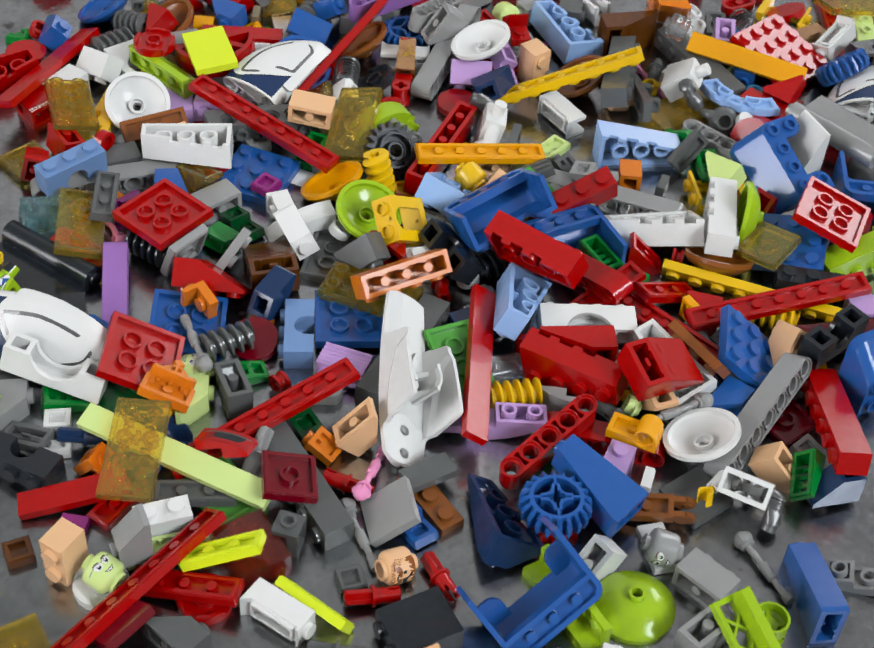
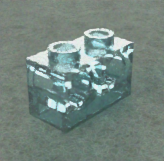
M67 196L20 197L19 222L36 232H56L63 228L69 230L70 211Z

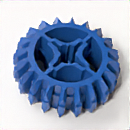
M398 15L397 18L391 17V20H386L387 33L383 40L385 43L399 45L400 37L416 38V46L428 47L421 33H415L408 29L409 16L401 17Z
M863 48L853 50L817 68L815 71L816 78L822 87L839 83L869 67L871 64L870 58Z
M554 470L550 475L543 471L540 477L533 475L530 481H526L519 494L518 508L519 512H521V520L526 521L527 528L535 527L536 534L540 532L545 533L546 539L552 534L540 520L543 516L548 518L569 539L572 533L578 535L581 528H585L588 525L593 511V501L589 497V489L583 488L582 481L576 482L575 475L570 478L566 477L565 471L561 475H556Z

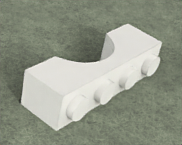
M547 302L539 304L535 316L537 329H540V326L614 325L618 343L632 342L633 331L638 327L635 306H625L622 304L587 305Z
M16 331L11 333L3 346L0 360L1 370L91 403L99 404L108 384V380L95 376L98 361L87 358L81 364L74 366L56 363L44 354L38 339Z

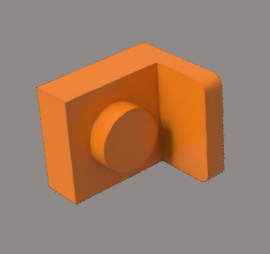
M203 280L195 284H189L182 289L180 303L183 307L195 303L198 311L203 312L207 319L217 316L219 301Z
M323 426L315 433L310 430L301 441L306 452L307 450L311 452L327 467L331 465L343 450L337 447L334 435Z
M101 442L89 449L73 470L79 476L88 471L96 472L97 474L114 470L121 459Z

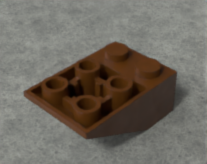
M658 11L601 14L597 38L600 37L604 43L600 56H608L613 36H636V43H640L641 49L652 45Z
M288 240L248 245L245 250L242 249L252 295L254 289L275 265H279L296 274L297 276L291 291L300 290L299 266L296 254Z

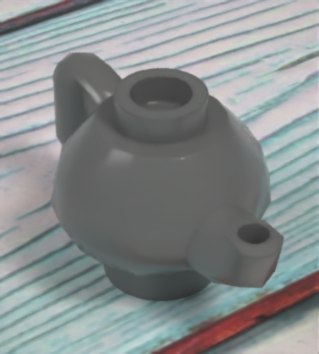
M722 106L714 111L709 109H702L700 111V114L708 120L709 127L726 136L731 134L733 127L736 125L735 118L737 114L731 107Z

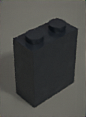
M439 586L375 610V622L372 623L373 631L378 640H383L385 648H426L435 643H438L441 648H460L463 645L464 629Z

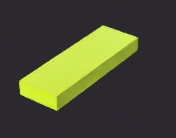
M258 529L200 543L180 561L179 566L183 572L259 555L262 553L267 536L263 529Z
M282 575L275 581L274 584L313 609L317 615L340 631L350 635L355 626L352 622L292 580Z

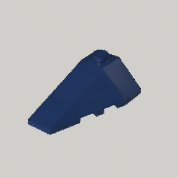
M469 473L467 483L475 543L483 563L490 567L497 566L508 569L540 556L541 548L544 545L539 535L535 533V530L533 528L527 529L521 522V513L514 511L506 504L508 498L492 480Z

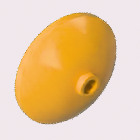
M358 161L340 162L327 174L319 171L303 184L300 192L304 199L312 202L336 201L344 186L361 179L363 167Z

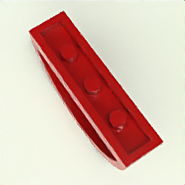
M252 26L225 32L238 63L256 51ZM184 43L176 44V48L173 50L175 63L185 72L197 76ZM231 70L207 74L206 76L209 78L223 77Z

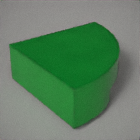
M23 28L21 32L14 34L10 32L7 34L5 41L8 44H12L20 40H29L31 36L28 29Z

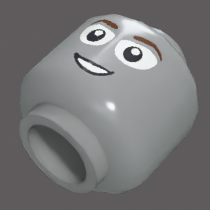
M655 528L650 534L646 533L643 536L640 549L644 550V558L647 562L664 568H670L673 564L680 562L684 552V544L681 543L678 534L662 528Z

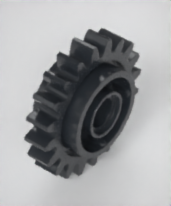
M388 121L385 124H378L377 128L370 130L372 135L365 137L370 143L363 145V147L368 149V151L376 148L387 149L395 181H400V179H405L407 170L416 159L414 148L419 138L412 139L414 131L406 132L407 125L400 127L399 121L393 124L391 121ZM391 147L394 149V156L390 152Z

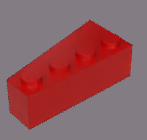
M498 210L483 231L498 258L509 263L513 262L530 272L573 290L589 268L585 255L580 250L561 243L501 210Z

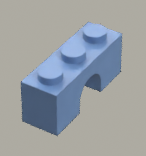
M94 138L34 165L37 186L48 198L68 190L69 178L79 170L88 179L95 177L97 170L108 171L106 151Z
M285 299V309H280V323H284V326L279 328V341H284V344H279V359H283L284 369H314V334L305 333H314L315 299Z

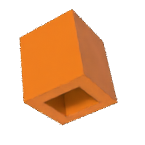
M620 159L618 186L640 191L642 160Z

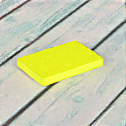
M223 26L182 34V40L197 76L239 68L237 58Z

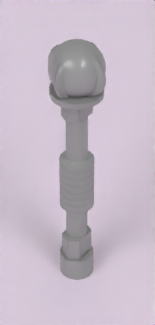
M183 314L180 316V321L187 331V338L191 347L196 351L195 363L197 368L202 373L209 372L213 368V362L210 356L202 351L200 347L201 342L196 331L193 330L189 315Z
M708 392L699 393L694 396V400L690 401V403L680 407L674 406L661 411L656 416L663 421H667L680 416V413L690 409L711 407L714 398Z
M342 498L340 502L354 521V536L360 548L366 554V560L371 571L375 572V561L378 558L372 552L370 541L356 519V502L351 498Z
M748 531L737 532L734 536L735 547L742 552L747 551L751 555L769 583L771 582L777 589L782 601L786 605L791 604L795 600L794 596L789 591L787 592L777 579V574L756 552L753 547L755 541L752 539V534Z

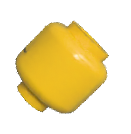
M473 161L468 163L462 162L455 169L454 180L461 184L460 188L462 190L466 189L473 192L487 183V174Z

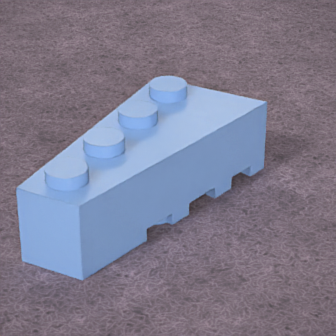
M534 1L529 21L564 64L582 56H600L604 43L600 37L594 38L591 30L588 28L584 30L580 27V22L575 18L568 17V12L554 1Z

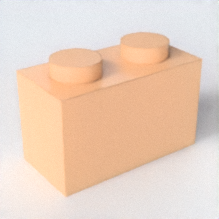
M535 38L520 44L517 78L522 82L544 76L549 71L551 50L539 39Z
M294 89L288 105L287 121L330 130L335 113L336 97Z
M61 517L39 539V545L46 576L54 583L60 582L69 587L74 581L75 573L89 556L84 529Z

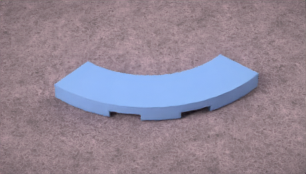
M718 78L702 80L701 92L721 106L731 107L735 112L739 113L748 112L753 116H779L780 108L772 97L758 98L745 96L743 98L733 94L734 91L723 85Z

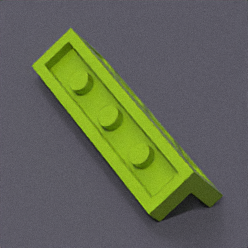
M133 43L129 45L130 62L145 73L156 77L164 86L184 99L195 94L188 89L189 84L196 78L163 56L157 58L145 57L135 51Z
M549 543L542 546L538 561L523 567L522 575L531 587L535 586L551 572L544 561V554L550 546ZM593 604L564 628L563 631L576 648H602L604 642L609 644L612 626L597 606Z
M750 586L708 605L730 648H745L740 646L736 639L738 631L745 633L748 639L747 648H782ZM729 602L734 611L733 621L725 618L720 606Z

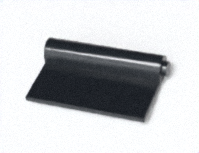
M12 220L5 225L2 231V242H0V251L4 256V261L0 264V271L8 261L15 264L20 271L14 277V280L21 289L36 290L60 299V294L87 292L101 282L102 271L100 267L16 220Z

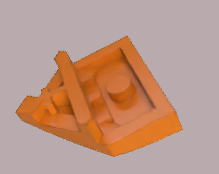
M175 360L172 365L165 366L153 363L151 370L146 372L136 394L186 414L194 397V388L197 381L189 377L185 372V364L182 360Z

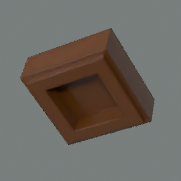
M29 535L1 543L8 570L37 562Z

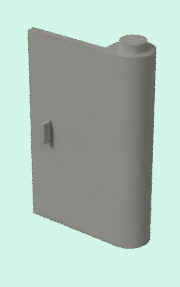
M822 95L806 106L799 102L788 105L785 110L786 116L793 114L797 120L803 110H807L830 133L828 145L839 151H844L845 155L869 169L874 167L873 124Z

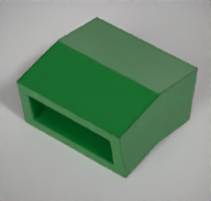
M217 221L211 227H208L209 232L204 245L222 255L239 232Z

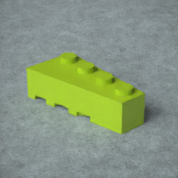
M874 226L872 227L873 231L861 235L858 246L853 253L841 249L836 244L828 246L823 271L845 275L861 271L865 276L874 274Z

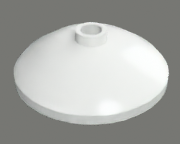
M493 19L473 23L462 29L451 42L452 52L457 58L465 61H479L490 58L501 51L509 41L511 35L509 26L503 21Z
M128 72L118 76L109 85L105 94L106 113L110 121L119 129L121 121L170 110L171 106L169 93L163 83L156 77L144 72ZM138 105L141 109L136 111L133 109V106Z
M705 407L687 411L674 418L665 428L662 440L665 450L672 457L689 463H704L716 460L731 451L739 442L742 430L738 418L730 411L715 407Z

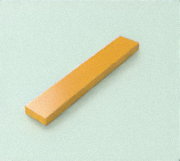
M695 31L692 32L686 47L687 52L778 82L802 74L805 78L808 71L806 67Z
M415 143L414 148L418 164H460L471 161L476 164H531L546 158L541 144Z

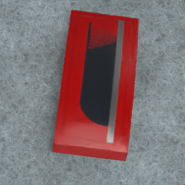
M204 428L194 439L196 450L221 448L223 458L248 457L258 445L257 440L248 435L219 428Z

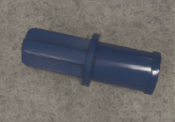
M58 427L56 439L58 442L82 443V447H85V445H97L103 442L106 446H110V442L80 428Z

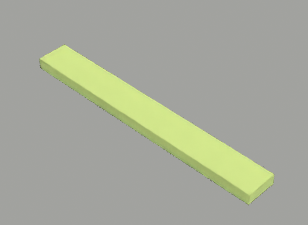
M94 403L89 404L76 423L78 428L263 512L271 501L262 499L261 478Z

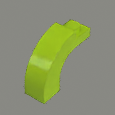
M383 102L364 111L352 123L345 135L356 146L364 148L363 145L370 143L365 138L372 135L370 130L377 128L378 124H385V122L391 121L393 118L407 125V127L415 132L418 131L420 126L414 121L415 117L400 103Z

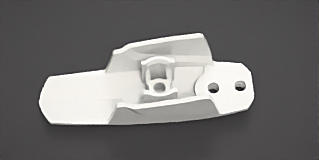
M391 290L386 293L380 345L379 424L383 453L394 467L400 468L423 460L426 442L441 434L463 414V402L456 360L451 352V348L443 346L425 351V339L422 333L424 330V308L408 295L400 291Z

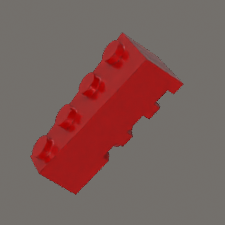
M30 45L0 54V95L39 64L38 57Z
M531 327L519 346L524 378H528L531 382L534 377H538L541 386L567 388V393L577 396L590 394L597 401L613 405L618 404L628 386V381L618 363L597 354L592 357L579 346L574 345L571 348L560 343V338L553 335L548 338L539 334V329Z

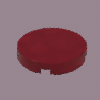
M247 318L250 320L255 333L254 349L250 350L246 344L244 345L245 352L241 353L238 348H235V356L241 361L263 360L265 362L275 354L276 348L279 345L277 329L271 321L265 318Z

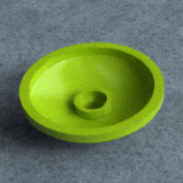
M356 180L350 182L343 187L337 197V217L350 234L359 238L365 233L377 230L371 202L387 195L395 194L389 188L376 181ZM398 208L396 211V217L398 223L401 225L402 219L400 210Z
M746 181L737 205V227H739L738 236L740 237L738 247L742 246L753 235L757 225L762 224L764 212L760 211V196L756 186L751 181Z
M632 570L612 573L600 581L602 594L594 604L612 626L610 637L627 644L646 645L662 639L671 630L676 617V604L671 592L661 581L649 574Z

